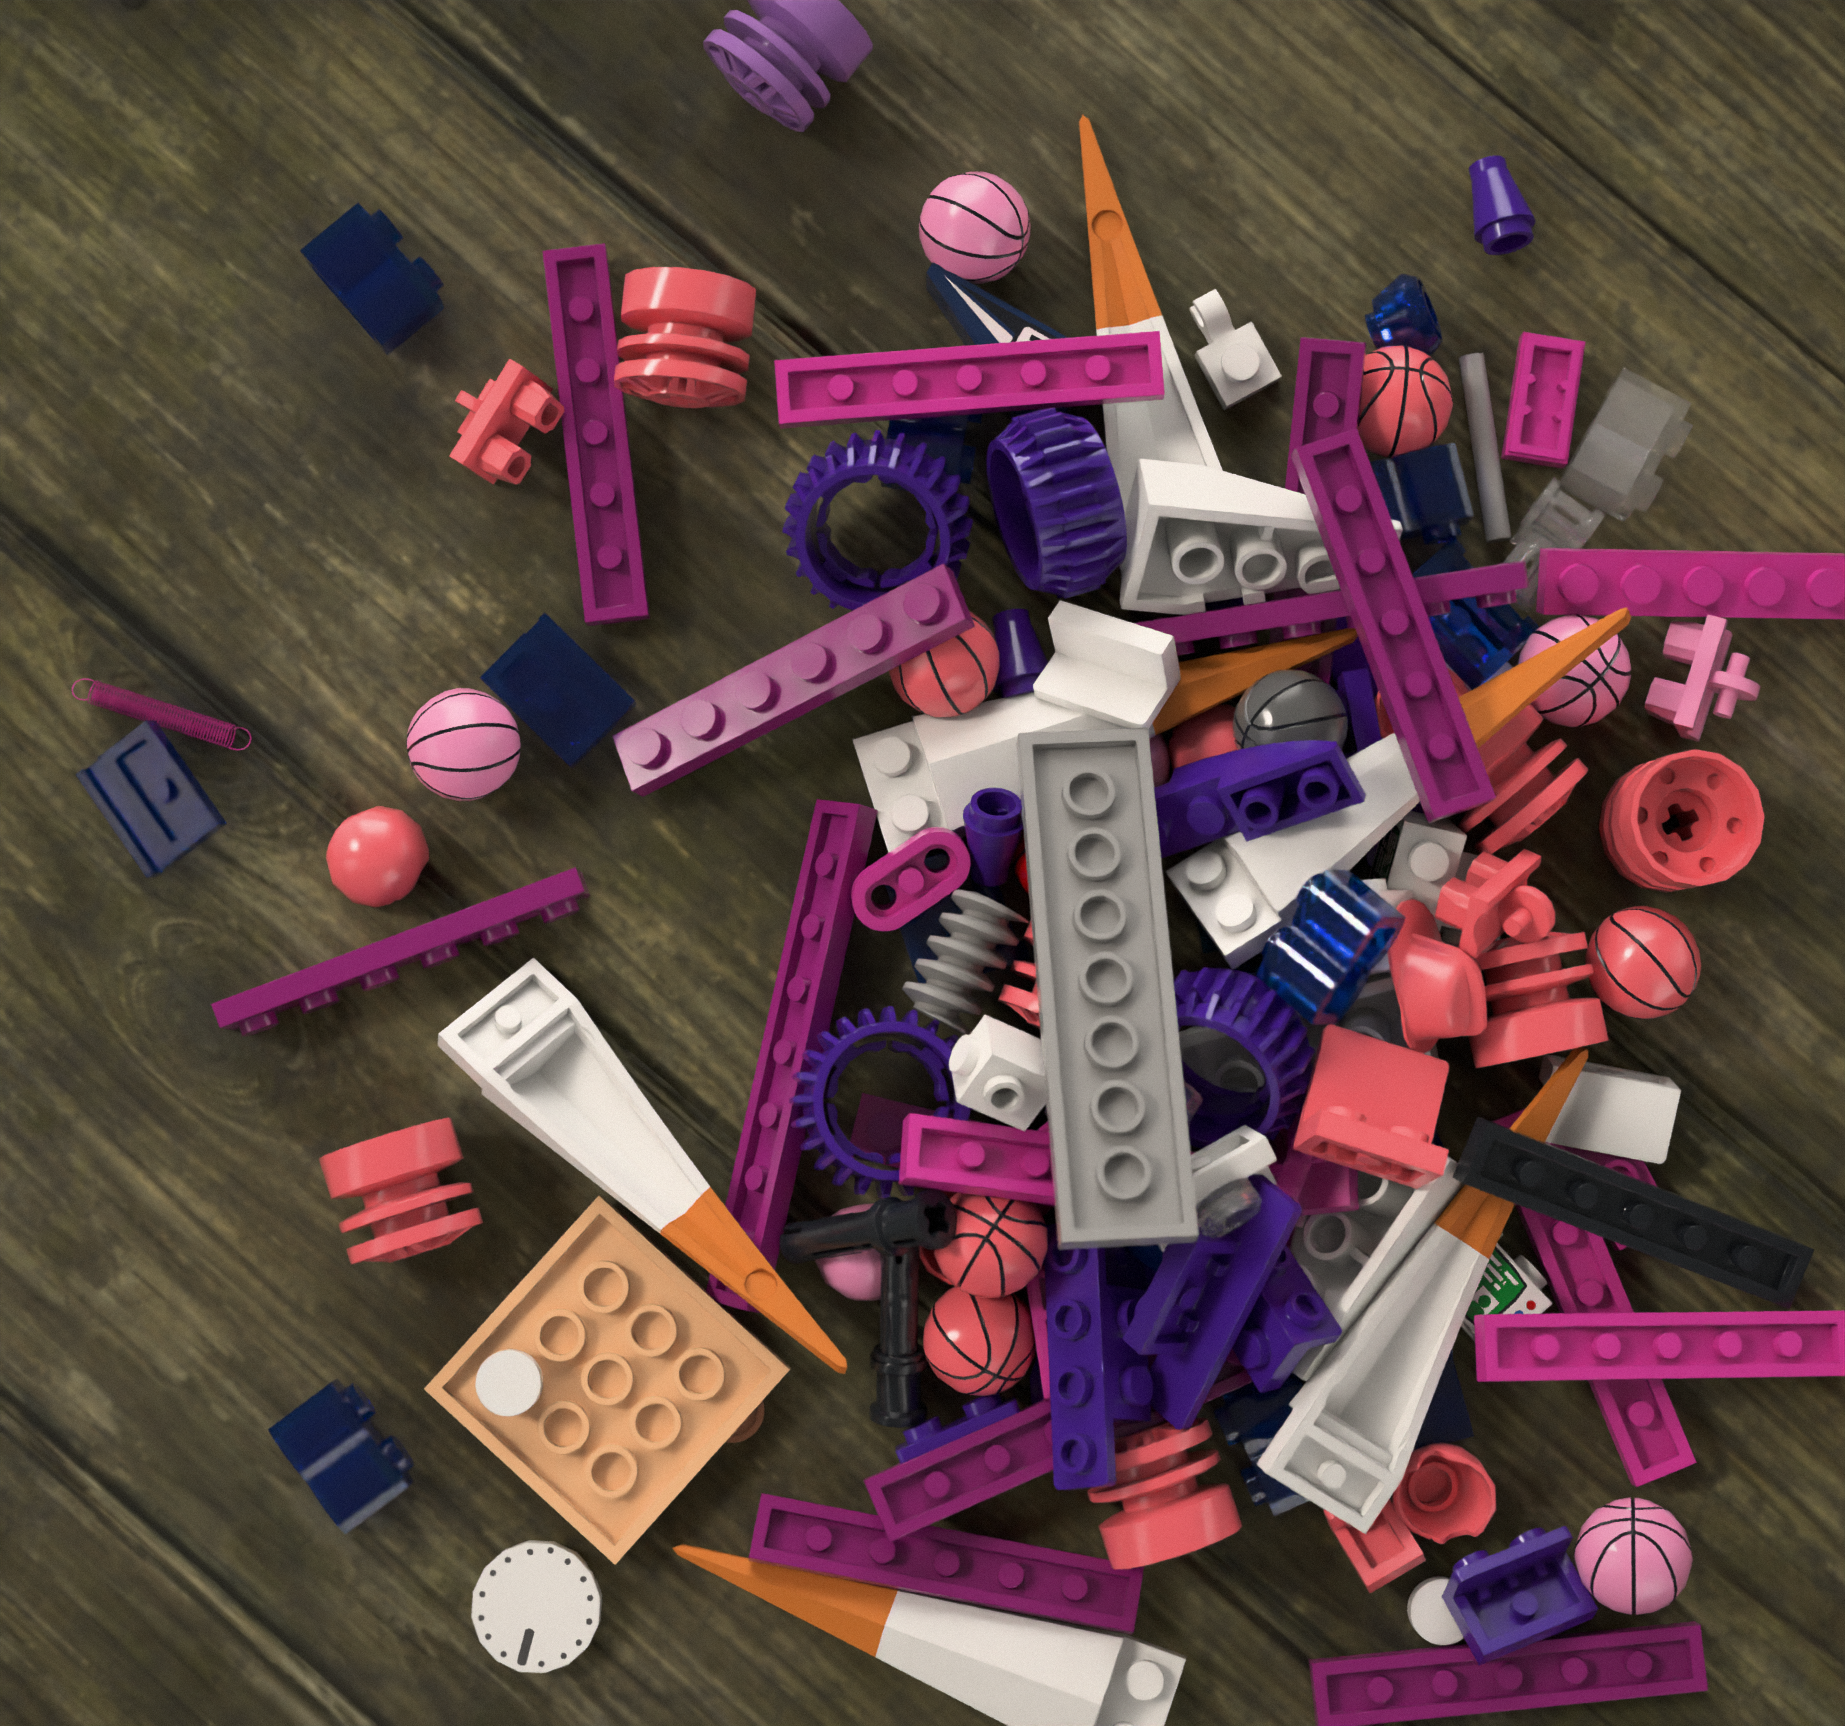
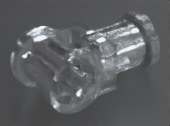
M1555 477L1550 480L1521 519V526L1510 540L1515 547L1503 562L1510 563L1525 560L1527 564L1529 560L1532 561V565L1527 570L1529 586L1524 589L1515 590L1517 602L1510 603L1524 611H1531L1536 604L1534 595L1538 589L1540 548L1581 549L1605 516V513L1599 509L1591 512L1560 490L1562 482Z

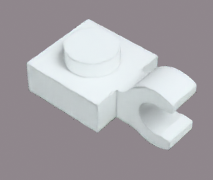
M1216 289L1193 301L1194 306L1190 307L1189 310L1209 344L1196 351L1194 357L1223 410L1232 407L1280 380L1282 376L1253 323L1250 322L1235 330L1228 310Z

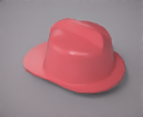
M1415 899L1400 902L1393 912L1389 924L1387 954L1401 1010L1404 1039L1410 1050L1424 1054L1430 1051L1441 1038L1475 1036L1482 1033L1487 1026L1485 985L1478 961L1464 953L1461 949L1442 943L1435 919L1424 903Z

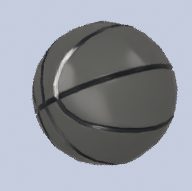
M1278 670L1254 682L1238 702L1232 724L1234 742L1237 750L1287 741H1335L1342 751L1346 743L1348 731L1346 711L1341 698L1332 686L1314 674L1298 670Z

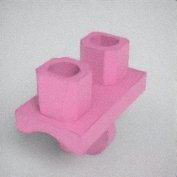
M1707 615L1704 625L1678 621L1670 623L1663 648L1665 659L1692 666L1686 685L1655 677L1649 689L1645 709L1649 715L1668 724L1675 725L1682 738L1699 742L1714 693H1718V698L1713 714L1727 719L1732 718L1737 699L1756 701L1761 686L1744 677L1750 660L1748 656L1731 653L1726 672L1722 671L1733 636L1732 632L1726 630L1727 619Z

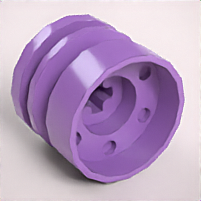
M747 0L759 21L738 10H730L724 17V26L729 33L721 29L713 30L703 41L704 50L724 75L727 82L748 103L760 112L771 116L782 125L796 132H804L814 121V112L809 105L815 108H824L830 102V93L816 72L837 82H846L872 52L873 43L866 30L839 0Z

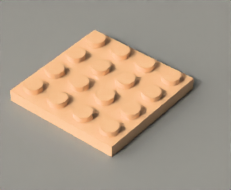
M599 1195L424 1390L616 1565L788 1373L791 1367L723 1305L717 1303L700 1284L602 1195ZM506 1349L521 1350L532 1356L539 1364L543 1374V1389L539 1399L531 1408L516 1416H500L492 1413L481 1403L476 1392V1376L482 1363L491 1355Z

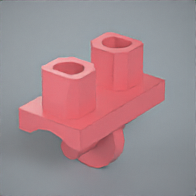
M509 359L497 380L489 379L478 399L462 390L455 399V402L470 412L457 431L462 436L451 452L450 457L493 485L497 479L515 485L520 484L531 466L532 455L518 447L519 443L530 426L544 434L553 430L565 412L564 406L551 394L553 388L525 367Z
M1523 849L1511 861L1507 862L1483 851L1473 860L1468 869L1465 882L1453 877L1443 885L1438 899L1435 919L1462 930L1459 949L1476 958L1504 932L1517 941L1524 943L1538 942L1551 932L1555 924V910L1552 902L1543 892L1534 887L1527 886L1529 875L1540 866L1541 855Z

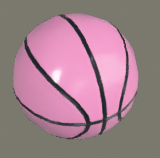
M966 172L950 176L942 181L930 193V197L924 203L919 220V237L929 261L940 265L945 270L956 274L972 284H982L998 280L1007 275L1023 257L1031 230L1029 212L1020 194L1012 185L998 176L987 172Z
M1572 614L1549 620L1529 636L1520 652L1518 664L1599 621V619ZM1618 633L1530 703L1543 718L1553 724L1580 727L1598 722L1619 706L1629 688L1631 664L1629 653Z
M470 688L448 690L430 699L413 717L406 740L410 766L419 781L430 791L455 801L480 799L498 790L514 773L521 749L518 727L510 711L496 698L485 692Z
M1631 1497L1614 1500L1596 1509L1581 1526L1574 1551L1581 1582L1591 1595L1604 1606L1629 1615L1633 1613L1635 1615L1652 1613L1671 1604L1685 1588L1693 1561L1685 1529L1671 1512L1649 1500L1632 1499Z

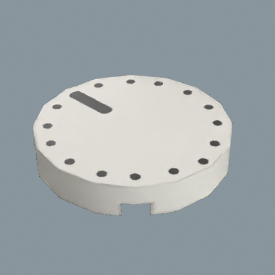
M528 1540L505 1549L484 1568L473 1591L471 1618L480 1643L496 1661L518 1672L547 1673L569 1665L589 1646L601 1621L602 1593L593 1572L578 1552L555 1541Z

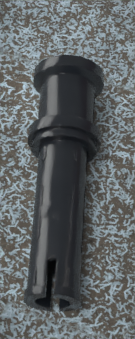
M930 1189L920 1192L914 1199L903 1201L898 1197L881 1198L869 1210L789 1223L783 1228L788 1235H780V1248L783 1256L792 1264H802L815 1261L816 1259L833 1258L876 1250L886 1257L902 1256L911 1247L922 1246L927 1250L944 1249L951 1244L955 1237L957 1217L953 1203L948 1196L940 1190Z
M920 1246L911 1247L902 1256L886 1257L880 1253V1343L875 1345L870 1354V1366L877 1373L876 1401L872 1402L869 1406V1417L876 1424L886 1427H911L919 1425L927 1419V1406L921 1401V1371L927 1368L928 1361L925 1357L924 1347L918 1344Z

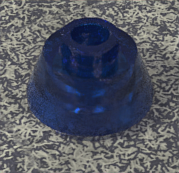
M1404 273L1398 275L1372 299L1374 312L1366 314L1365 321L1376 349L1389 346H1408L1423 351L1429 356L1435 354L1443 341L1442 332L1434 306L1419 277Z

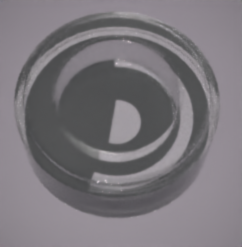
M1240 1178L1230 1181L1212 1191L1196 1205L1198 1226L1205 1236L1211 1238L1226 1235L1248 1222L1259 1211L1262 1199L1249 1179Z

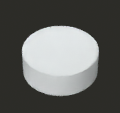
M517 1349L502 1350L488 1357L480 1366L475 1382L476 1392L481 1403L492 1413L500 1416H516L531 1408L539 1399L543 1389V1374L537 1361L526 1352Z
M1439 1576L1428 1578L1414 1588L1408 1600L1407 1612L1412 1627L1422 1638L1436 1645H1450L1462 1640L1464 1637L1442 1598L1450 1578Z

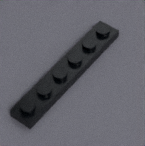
M1481 1117L1476 1119L1453 1175L1454 1179L1463 1184L1790 1309L1814 1252V1249L1798 1241Z

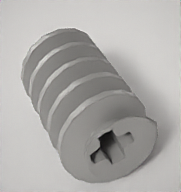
M954 890L951 899L961 909L963 914H941L939 922L950 933V938L930 935L926 944L939 957L938 961L918 958L914 967L927 982L924 984L906 981L902 990L914 1002L913 1008L934 1020H938L939 1023L962 1035H970L971 1031L959 1018L960 1013L981 1014L983 1008L972 997V990L993 991L995 985L985 975L983 969L985 967L1005 969L1007 962L997 952L995 947L997 944L1017 946L1019 939L1009 929L1007 924L1009 921L1029 923V921L1004 905L979 893Z

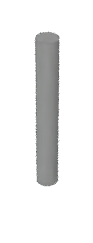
M1472 353L1459 357L1486 543H1498L1512 538L1485 358L1483 353Z

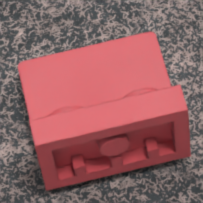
M1329 1024L1321 1032L1293 1150L1415 1189L1443 1176L1449 1150L1431 1143L1449 1071V1064L1444 1060Z

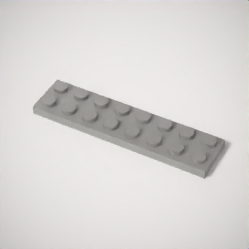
M1148 728L1018 733L1016 746L1059 1250L1194 1243L1199 1233Z

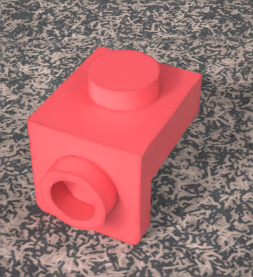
M1390 1499L1366 1534L1324 1509L1330 1529L1369 1593L1374 1592L1426 1561L1424 1553L1406 1524L1395 1512Z

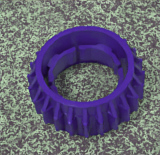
M1054 407L1011 418L1012 423H1009L1007 428L989 444L987 451V477L997 526L1016 573L1029 589L1055 594L1057 598L1064 597L1066 599L1100 589V585L1105 584V579L1124 562L1127 551V528L1122 497L1112 463L1102 440L1094 427L1085 418L1058 412Z
M876 430L872 439L863 440L855 432L851 434L847 447L835 441L830 442L825 452V457L814 454L806 468L808 473H799L792 487L797 493H791L785 505V510L791 515L786 519L783 533L792 538L786 553L787 556H793L800 560L796 571L797 577H808L813 584L810 592L813 595L818 593L825 595L830 599L829 607L832 609L840 605L853 611L943 563L954 572L956 579L958 578L962 566L959 560L966 559L971 543L965 537L970 535L973 519L964 515L967 512L970 499L969 496L956 493L961 480L960 476L947 475L943 470L946 458L942 456L933 459L926 453V443L922 442L917 447L905 443V434L902 433L895 440L884 439L881 430ZM873 475H878V479L885 484L897 483L914 494L926 511L925 523L930 528L926 539V548L920 557L902 569L890 568L883 575H878V572L873 568H859L844 558L831 541V528L825 523L830 514V502L834 496L853 482H868L872 479ZM821 496L823 498V501L819 507V513L817 514V503L818 499ZM938 531H939V532H940V547L938 548V550H937V551L935 552V554L933 555V551H934V548H935V545H936L937 536H938Z
M1203 967L1202 970L1196 972L1182 970L1178 977L1173 979L1178 1031L1182 1025H1197L1225 1033L1249 1050L1259 1062L1266 1075L1265 1084L1262 1087H1258L1256 1092L1231 1091L1206 1081L1196 1074L1181 1058L1190 1145L1204 1148L1243 1125L1264 1135L1270 1141L1275 1140L1282 1128H1290L1304 1105L1313 1069L1310 1060L1315 1053V1049L1310 1047L1307 1039V1028L1303 1026L1294 1007L1279 991L1253 975L1224 968L1209 969L1208 967Z
M887 1006L881 1012L879 1023H876L869 1008L863 1009L858 1014L857 1029L846 1017L837 1020V1030L840 1037L836 1038L825 1030L820 1032L817 1038L824 1051L822 1053L814 1050L804 1051L802 1057L812 1068L810 1072H797L792 1077L796 1082L805 1086L804 1094L789 1098L790 1104L803 1107L804 1114L803 1117L791 1123L792 1128H807L810 1135L799 1146L801 1151L817 1148L821 1155L817 1159L814 1168L822 1170L833 1165L836 1171L832 1183L836 1186L842 1185L851 1176L855 1177L854 1193L856 1195H864L872 1182H875L878 1198L890 1196L893 1182H896L903 1196L913 1195L914 1186L899 1185L900 1169L894 1171L875 1169L853 1159L851 1156L875 1164H883L884 1157L877 1152L865 1153L849 1142L836 1122L838 1111L834 1104L823 1105V1098H832L837 1093V1079L851 1060L864 1052L875 1053L886 1047V1040L867 1043L858 1048L853 1045L854 1042L863 1038L882 1036L909 1043L906 1044L892 1040L888 1042V1049L894 1053H907L925 1067L935 1083L933 1095L937 1101L947 1102V1107L937 1108L933 1116L971 1121L969 1120L970 1110L974 1109L957 1102L953 1076L949 1069L952 1048L955 1046L958 1037L956 1035L945 1039L937 1037L939 1021L936 1019L928 1022L923 1028L917 1026L918 1014L916 1010L908 1011L901 1022H897L893 1006ZM832 1068L833 1071L831 1072V1074L829 1075V1077H828V1079H827V1076H828V1074H829V1071H830V1069ZM893 1153L886 1157V1164L900 1162L901 1153Z

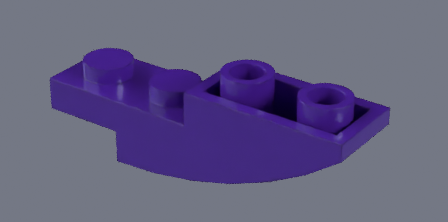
M1305 740L1264 744L1205 758L1174 768L1170 782L1154 787L1161 858L1240 831L1246 842L1362 803L1365 801L1366 793L1338 743L1335 741Z

